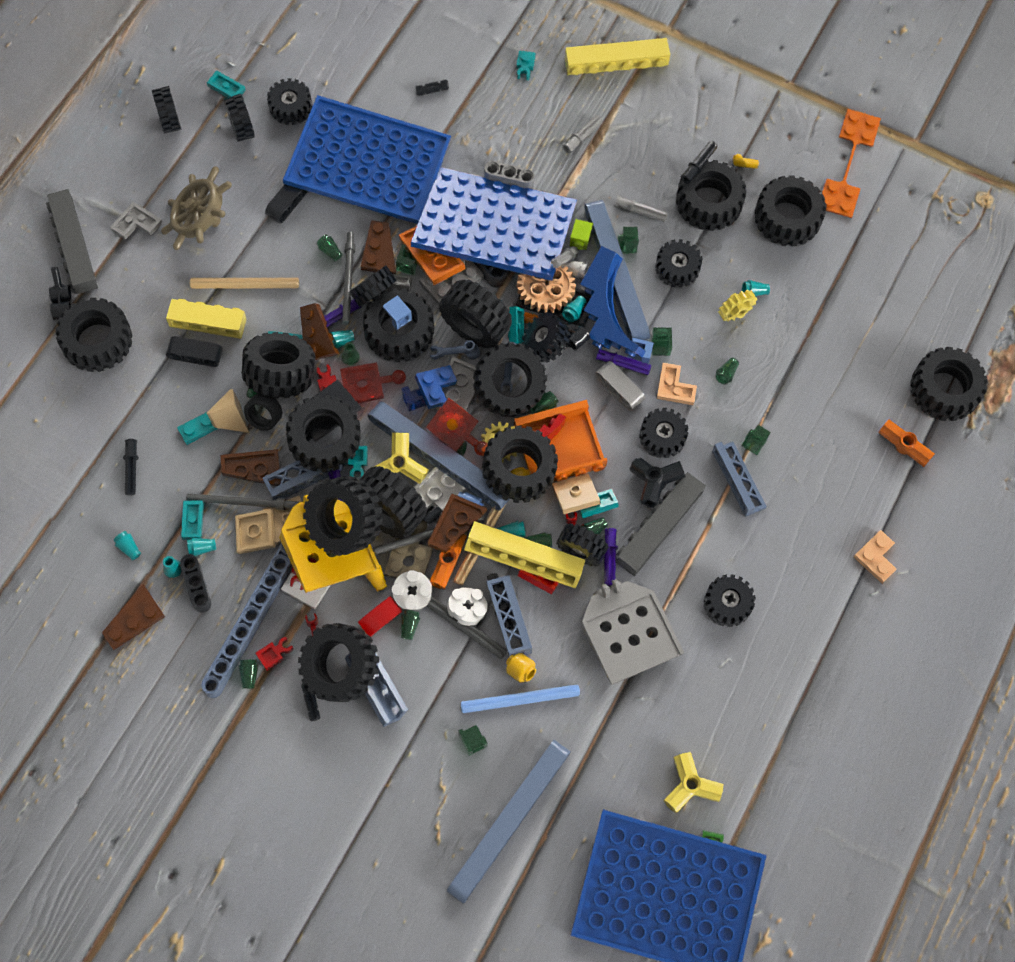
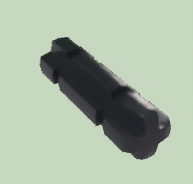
M445 79L441 80L440 83L436 81L424 84L425 86L418 85L415 87L417 96H421L424 93L439 92L440 89L442 91L448 90L449 83Z
M302 683L301 687L303 693H305L303 695L307 710L309 711L310 721H317L320 719V713L317 710L316 697L308 691L307 688L309 686H304Z

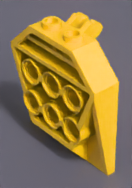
M308 495L303 497V502L293 506L281 529L279 538L305 593L380 569L371 544L367 548L351 554L329 557L323 551L324 548L319 549L315 545L316 541L310 539L308 536L310 533L305 529L306 519H303V513L306 512L304 504L305 501H308ZM337 499L334 506L335 520L338 526L344 528V531L349 533L352 526L351 511L345 502ZM299 538H306L308 541L302 542ZM308 559H315L316 563H311Z

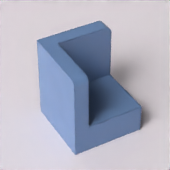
M398 295L383 305L384 310L392 318V325L396 330L412 320L411 310Z
M632 338L631 341L646 352L642 358L637 355L635 357L628 355L627 358L649 364L654 343Z

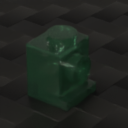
M638 226L623 227L622 234L618 236V243L622 254L637 253L639 244Z
M757 425L754 430L750 429L741 446L758 455L771 432Z

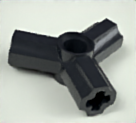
M640 457L636 458L629 468L633 474L645 482L640 502L642 505L650 508L658 505L661 491L665 488L666 484L686 477L680 461L659 468L652 466Z

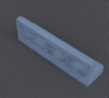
M722 442L715 444L712 452L745 517L766 509L767 506L734 442L725 445ZM731 448L734 454L733 459H730L726 451ZM734 465L741 467V476L736 471ZM742 481L749 483L751 487L749 492H747ZM751 498L756 499L760 506L755 507Z
M298 460L262 479L270 492L272 500H277V498L285 499L328 478V473L333 469L329 468L327 472H322L321 469L317 468L315 472L305 469L302 465L298 467L300 466V461ZM342 464L339 465L338 470L340 471L344 470ZM292 469L299 471L298 476L295 478L287 477L288 472ZM274 478L282 479L281 484L272 489L269 481Z
M507 575L486 581L509 656L521 652L525 655L532 654V645L510 576ZM501 583L504 590L503 593L500 595L494 592L492 585ZM501 600L508 603L509 610L507 613L498 607ZM507 618L514 622L515 628L513 631L504 626ZM513 636L519 639L521 647L511 648L510 641Z
M348 654L345 660L351 668V655ZM380 661V663H376L379 674H374L373 677L376 681L373 686L368 685L369 691L365 695L381 724L385 727L400 720L408 711V708Z

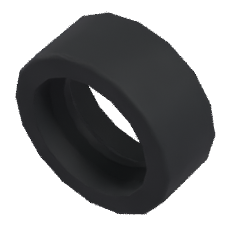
M261 393L255 394L244 407L247 421L254 428L262 431L273 429L282 418L281 405L272 396L266 397ZM255 405H261L266 408L271 414L272 419L262 417L257 412Z

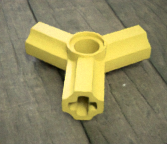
M392 433V455L387 460L376 465L377 467L381 466L384 469H390L393 473L401 472L419 484L422 483L429 469L409 457V433ZM399 456L404 460L402 467H399L396 463Z
M691 752L673 757L681 783L663 800L671 811L677 813L693 796L720 802L724 784L700 778L697 774ZM691 780L695 782L696 789H689L686 781Z

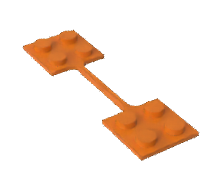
M847 109L839 138L850 140L853 143V148L843 180L837 182L826 179L822 192L825 198L826 211L852 218L861 188L848 185L846 178L856 145L863 144L873 147L881 118Z

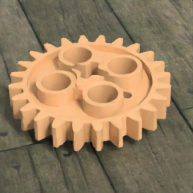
M560 266L556 268L553 281L520 273L516 286L518 288L517 294H520V300L525 299L524 305L531 304L530 309L537 307V312L544 309V313H547V310L550 309L554 313L555 308L561 311L562 306H567L568 302H572V297L575 296L576 284L575 278L572 277L573 272H567L568 267L562 268Z

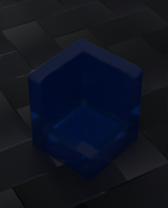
M409 386L401 388L402 398L409 412L426 406L419 388L410 391Z

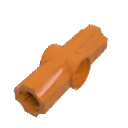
M890 419L887 420L878 432L894 444L899 453L907 454L923 467L926 466L935 454L917 441L914 433L904 431Z
M465 534L446 553H440L438 563L430 579L432 586L445 590L453 569L457 566V560L467 539ZM445 557H451L453 558V561L450 563H446L443 561V559Z

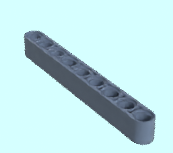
M599 200L584 204L585 214L588 222L593 223L592 234L598 251L603 246L616 252L623 258L616 274L613 294L630 340L632 338L640 340L650 339V331L604 201Z
M380 401L367 415L374 425L392 436V433H409L410 450L447 474V476L474 495L482 498L484 502L493 508L495 507L496 510L500 511L508 502L502 499L501 494L495 495L493 487L488 488L486 484L487 479L483 478V471L386 403Z
M282 543L202 680L201 688L209 698H217L224 690L293 568ZM280 563L286 564L283 569L276 568ZM270 580L276 581L273 586H267V582ZM260 597L267 598L265 602L257 603ZM250 614L257 615L254 620H247ZM241 631H246V632H247V634H246L245 637H243V638H238V637H237V635H238L239 632H241ZM231 648H236L237 652L234 655H227ZM220 666H227L225 672H217ZM211 683L217 684L215 690H207Z
M552 741L447 889L448 893L463 904L466 902L568 758L571 751L557 741Z

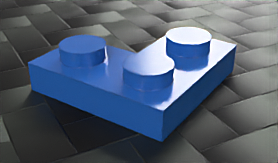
M450 365L415 375V380L428 409L446 405L447 400L442 388L457 383Z

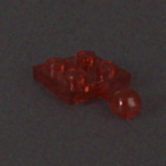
M377 362L340 369L343 386L357 403L384 399L381 384L394 382L400 385L406 380V374L402 370H395L392 375L380 377ZM364 380L367 382V385L359 387L357 383Z
M447 398L425 427L426 430L455 452L466 440L474 447L477 455L484 456L485 448L488 445L487 442L478 441L470 435V432L479 421L450 398ZM452 419L457 423L455 430H450L447 427L448 420Z

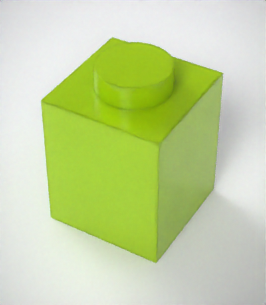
M575 219L569 246H574L578 250H587L593 223Z

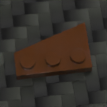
M371 220L361 262V270L376 272L387 265L392 274H396L389 223Z
M313 303L300 307L303 340L313 349L315 360L338 355V349L335 348L332 342L334 339L332 334L328 332L327 322L320 305Z
M278 449L220 455L221 473L223 476L265 484L262 478L280 469ZM274 478L269 483L273 486H279L281 479Z
M451 494L427 546L446 553L473 526L474 521L477 522L487 512V508Z
M142 584L103 630L102 634L111 648L115 650L165 616L144 584Z

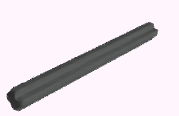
M416 586L408 588L409 594L414 596L417 594L415 591L417 589ZM433 596L431 597L430 602L427 604L428 608L499 659L504 657L507 650L475 626L458 623L457 619L449 615L447 606Z

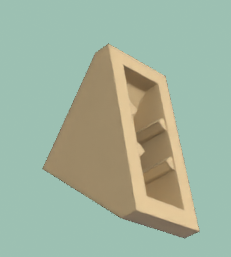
M230 389L207 412V415L215 428L249 433L241 404L234 390Z

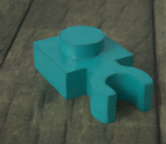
M519 50L516 67L518 69V79H520L521 74L527 75L526 80L530 79V71L534 70L535 52Z
M359 446L355 457L348 459V466H353L350 476L354 477L356 472H361V477L364 475L365 472L362 466H368V446Z

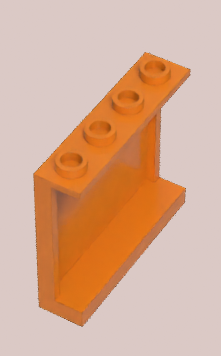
M587 400L514 419V426L521 425V428L525 429L528 426L532 427L533 431H536V429L540 430L543 424L548 427L552 418H556L559 413L566 416L565 425L550 442V445L553 444L555 446V454L558 455V467L553 481H562L568 479V477L580 476L590 471L599 472L607 465L608 460L603 456L588 412L589 405ZM523 454L527 468L533 474L538 469L537 465L531 457Z

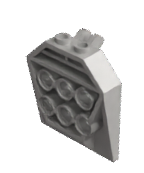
M617 579L612 580L613 585H611L610 589L606 584H603L600 590L593 593L581 623V629L611 685L684 654L655 592L629 581L619 582ZM642 610L646 616L640 617L636 614V611ZM625 618L628 623L623 625L619 623L618 619ZM606 625L610 628V631L603 632L600 627ZM652 631L656 634V637L650 638L646 632ZM635 639L637 640L638 645L632 646L629 644L628 640ZM616 646L620 649V653L615 654L610 648Z

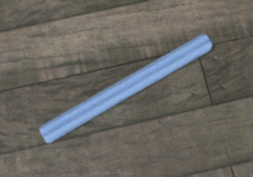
M570 685L462 701L461 711L462 713L576 697L580 695V689L578 685Z

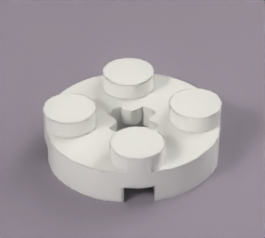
M414 570L404 572L395 580L392 586L393 598L405 610L416 611L423 609L431 600L432 584L420 572ZM410 586L417 587L415 590L417 594L415 596L413 594L408 595V588Z
M472 588L455 589L447 604L449 615L457 619L458 623L467 626L479 623L484 618L488 608L483 592ZM467 603L470 604L471 607L470 609H467L466 606L463 605Z

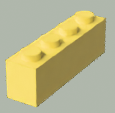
M171 299L166 317L169 327L242 339L247 320L245 312L239 308L230 309L224 308L221 305L212 306L206 305L203 302H188L185 299Z

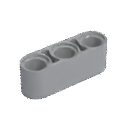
M489 161L484 166V178L509 185H517L521 188H534L535 175L532 170L496 161Z
M607 362L595 372L597 380L627 410L632 411L645 400L644 393L613 362Z

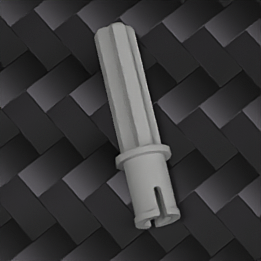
M598 115L594 116L577 133H573L571 138L562 145L563 150L570 154L577 146L582 145L583 141L602 124V118Z
M618 195L615 207L630 211L629 213L633 211L662 222L666 221L667 212L637 203L635 199L632 201Z
M574 246L564 249L560 255L551 260L553 268H558L565 263L572 262L578 256V249Z

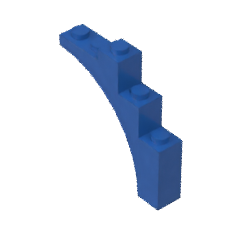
M601 246L580 284L585 288L584 292L592 296L584 309L589 314L588 318L595 322L589 333L590 340L593 341L592 345L602 349L604 347L608 350L611 346L618 350L623 348L626 354L632 357L637 355L642 358L646 351L625 335L614 311V282L623 258L616 252Z

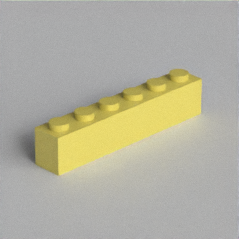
M667 38L566 47L565 49L567 75L668 66L670 59Z
M475 521L464 549L575 589L585 563V559Z

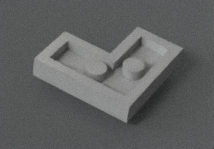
M132 202L110 228L112 232L126 240L137 227L152 236L162 225V220Z

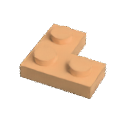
M663 363L657 399L694 405L697 386L679 383L680 365Z
M882 530L854 555V558L882 584L897 570L883 556L895 542Z

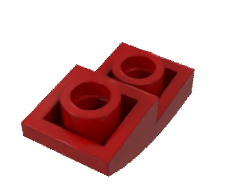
M559 413L556 418H552L548 427L543 424L539 430L542 432V436H547L550 440L555 437L565 425L566 416Z
M389 596L361 618L358 624L367 635L372 637L403 612V610L392 596Z

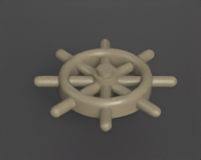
M217 166L212 168L207 179L196 180V176L190 174L188 177L189 184L179 193L176 200H168V205L172 206L170 223L163 227L161 232L166 235L174 229L178 233L173 244L174 250L180 249L185 238L196 237L198 243H203V233L210 226L217 227L221 222V218L225 217V211L220 210L223 201L222 194L231 188L232 184L230 181H226L221 186L213 183L219 172Z

